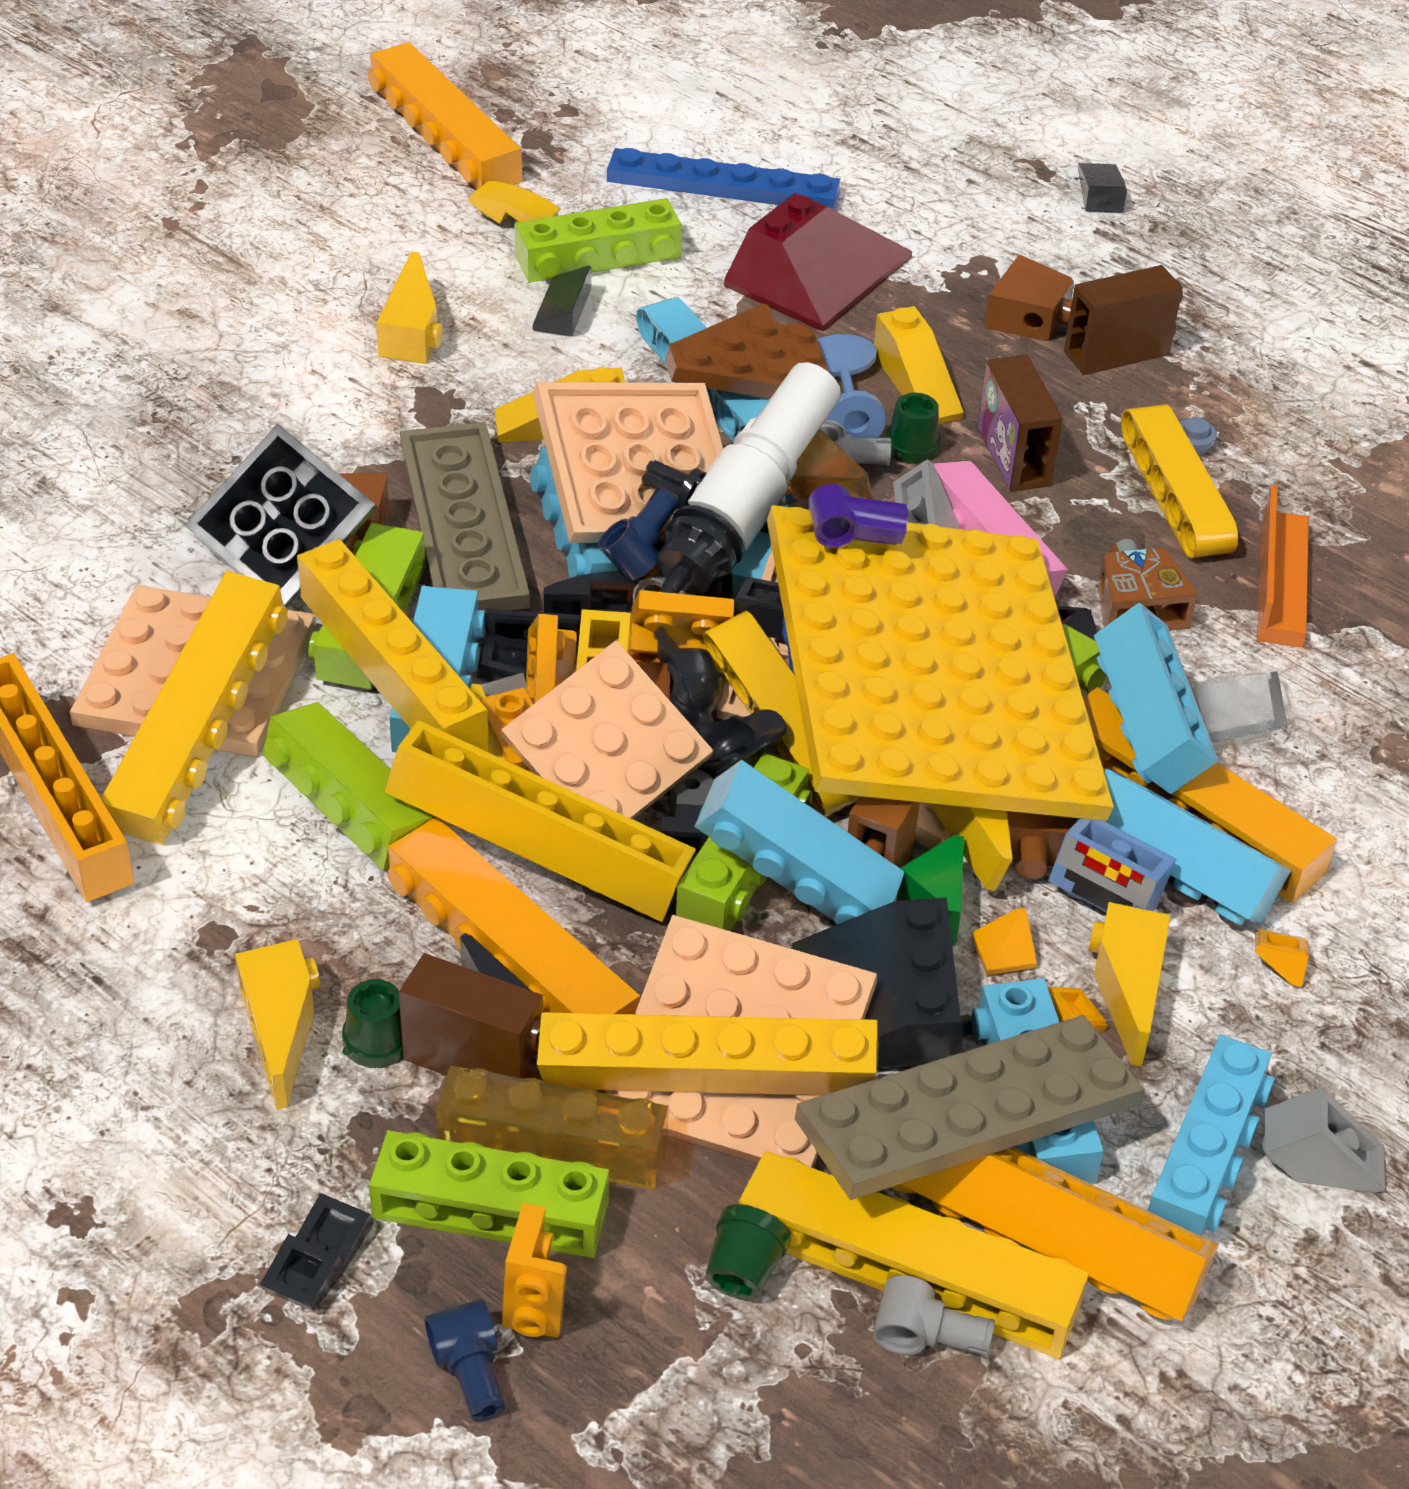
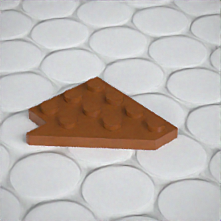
M760 304L670 344L665 357L671 382L705 383L706 388L767 399L773 396L790 370L798 363L808 362L815 364L829 372L814 331L799 323H791L789 325L775 323L767 304Z

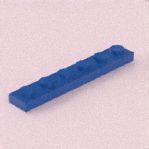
M615 148L607 167V182L773 205H780L792 194L797 193L807 196L811 200L835 210L841 179L828 177L821 173L804 174L791 172L784 168L767 169L753 167L746 163L730 164L715 162L709 158L693 159L678 157L672 153L656 154L641 152L634 148Z

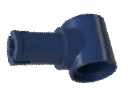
M656 489L636 517L632 516L629 519L625 518L615 522L601 536L598 542V549L628 580L634 581L643 577L656 564L659 550L655 545L660 539L658 533L680 506L679 500L665 489Z
M478 1299L425 1316L426 1333L434 1360L438 1368L447 1366L450 1375L456 1377L459 1381L473 1421H487L503 1413L505 1402L491 1366L495 1357L493 1352L497 1351V1339L485 1301Z

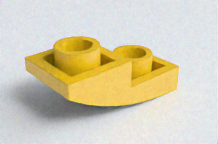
M487 181L471 194L468 199L483 215L494 219L499 224L509 215L516 219L517 222L557 216L561 209L536 193L498 181Z

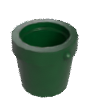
M912 392L902 395L896 401L891 424L886 431V438H891V456L908 464H921L927 459L931 461L937 457L941 447L939 407L936 400L931 396Z
M369 979L360 982L352 988L347 997L346 1021L342 1028V1053L358 1065L367 1068H385L403 1059L399 990L391 982L382 979Z
M741 1204L729 1205L722 1210L716 1224L717 1234L706 1270V1279L710 1285L727 1296L740 1300H755L760 1296L778 1261L786 1255L791 1242V1232L777 1217L762 1209Z

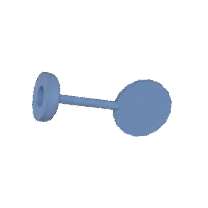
M834 334L817 339L830 374L832 376H840L844 390L839 402L826 420H832L841 424L845 428L846 433H852V437L879 438L886 424L883 404L875 395L869 392L854 390L851 375L858 374L875 363L877 356L876 347L864 337L851 334Z

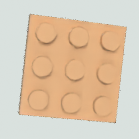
M617 640L501 730V737L532 773L631 819L636 818L707 761L713 754V749Z

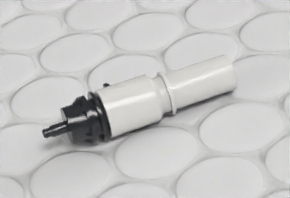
M808 362L795 365L756 418L750 419L745 428L737 434L733 444H729L720 451L706 472L695 468L688 475L659 461H649L646 466V473L642 477V483L654 489H665L671 492L680 502V506L674 513L672 521L665 529V544L656 558L658 569L666 578L660 592L679 594L683 590L692 594H702L710 588L714 580L726 577L733 570L734 566L742 560L744 553L767 521L771 506H778L785 496L787 490L786 482L795 475L797 460L839 402L841 397L840 386L828 371Z

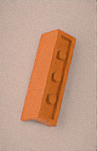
M1270 485L1261 522L1257 641L1303 648L1307 620L1309 516L1277 512L1278 486Z

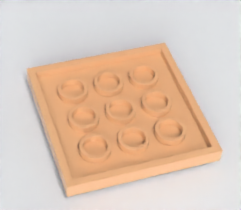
M537 382L533 391L569 543H598L603 533L615 522L638 515L656 490L642 483V477L646 473V466L650 460L653 462L654 460L689 475L695 468L706 472L723 449L705 383ZM673 515L670 517V519L658 533L660 537L659 541H665V529L668 526V524L672 521Z
M136 585L70 710L72 726L135 736L211 597ZM288 610L287 621L283 631L280 634H275L268 646L267 660L263 669L260 672L255 671L248 684L247 698L243 707L240 710L234 711L227 724V735L223 745L219 749L214 750L259 757L266 741L270 716L278 714L309 645L312 633L316 629L315 614Z
M672 915L635 1014L865 1019L877 983V973ZM606 1090L599 1107L602 1116L755 1163H759L766 1150L782 1157L796 1158L806 1166L814 1168L819 1155L795 1121L797 1103L823 1095Z

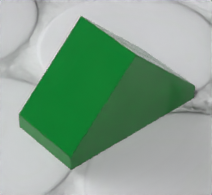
M960 835L951 836L901 867L904 875L897 895V901L947 897L952 946H956L962 905L964 836Z

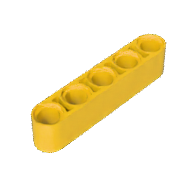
M1168 404L1125 409L1121 418V430L1125 444L1186 556L1192 559L1235 552L1238 545V530L1235 520L1172 408Z
M744 611L703 632V639L707 650L714 658L719 670L725 674L727 682L749 714L758 710L770 709L779 713L786 721L788 726L787 733L771 746L780 759L809 769L807 790L813 792L811 804L816 811L824 817H828L857 801L860 796L815 792L795 675L755 618L748 611Z

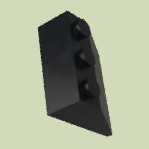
M277 423L191 517L185 526L203 545L236 573L279 585L283 604L285 607H288L301 593L297 555L340 539L345 544L378 507Z
M947 897L893 901L792 943L793 950L877 973V983L864 1020H877L878 1068L923 1065L962 1053L961 1016Z

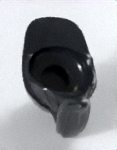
M663 626L657 628L658 657L660 663H667V670L670 673L669 701L691 726L700 722H714L712 712L721 700L723 683L726 682L725 674L720 672L708 650L701 648H679Z
M763 709L743 718L732 715L724 721L700 722L693 725L692 727L713 749L712 756L700 765L697 770L706 772L714 781L715 778L740 760L754 768L762 754L765 753V749L787 733L788 726L786 721L776 711Z

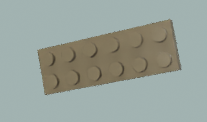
M486 422L400 431V446L419 531L424 532L425 558L431 587L478 591L479 610H518L530 608V593Z
M1082 1015L797 1103L795 1121L848 1198L853 1200L1141 1105L1145 1089L1087 1018Z

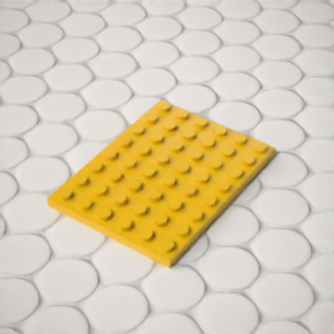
M771 506L767 523L815 792L1102 821L1108 820L1114 806L1038 539L1022 535L1011 536L987 533L980 530H963L940 527L935 524L924 525L907 522V532L902 544L891 545L853 540L845 546L829 548L817 541L810 510L801 507Z

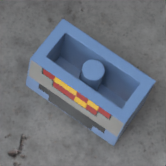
M1080 818L1066 833L1048 881L1064 889L1070 896L1083 899L1107 912L1109 902L1154 911L1159 904L1177 859L1105 821Z

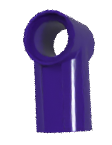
M837 484L820 486L809 497L808 505L815 537L823 546L839 548L853 540L897 545L902 544L907 532L908 518L906 504L851 497L846 488Z

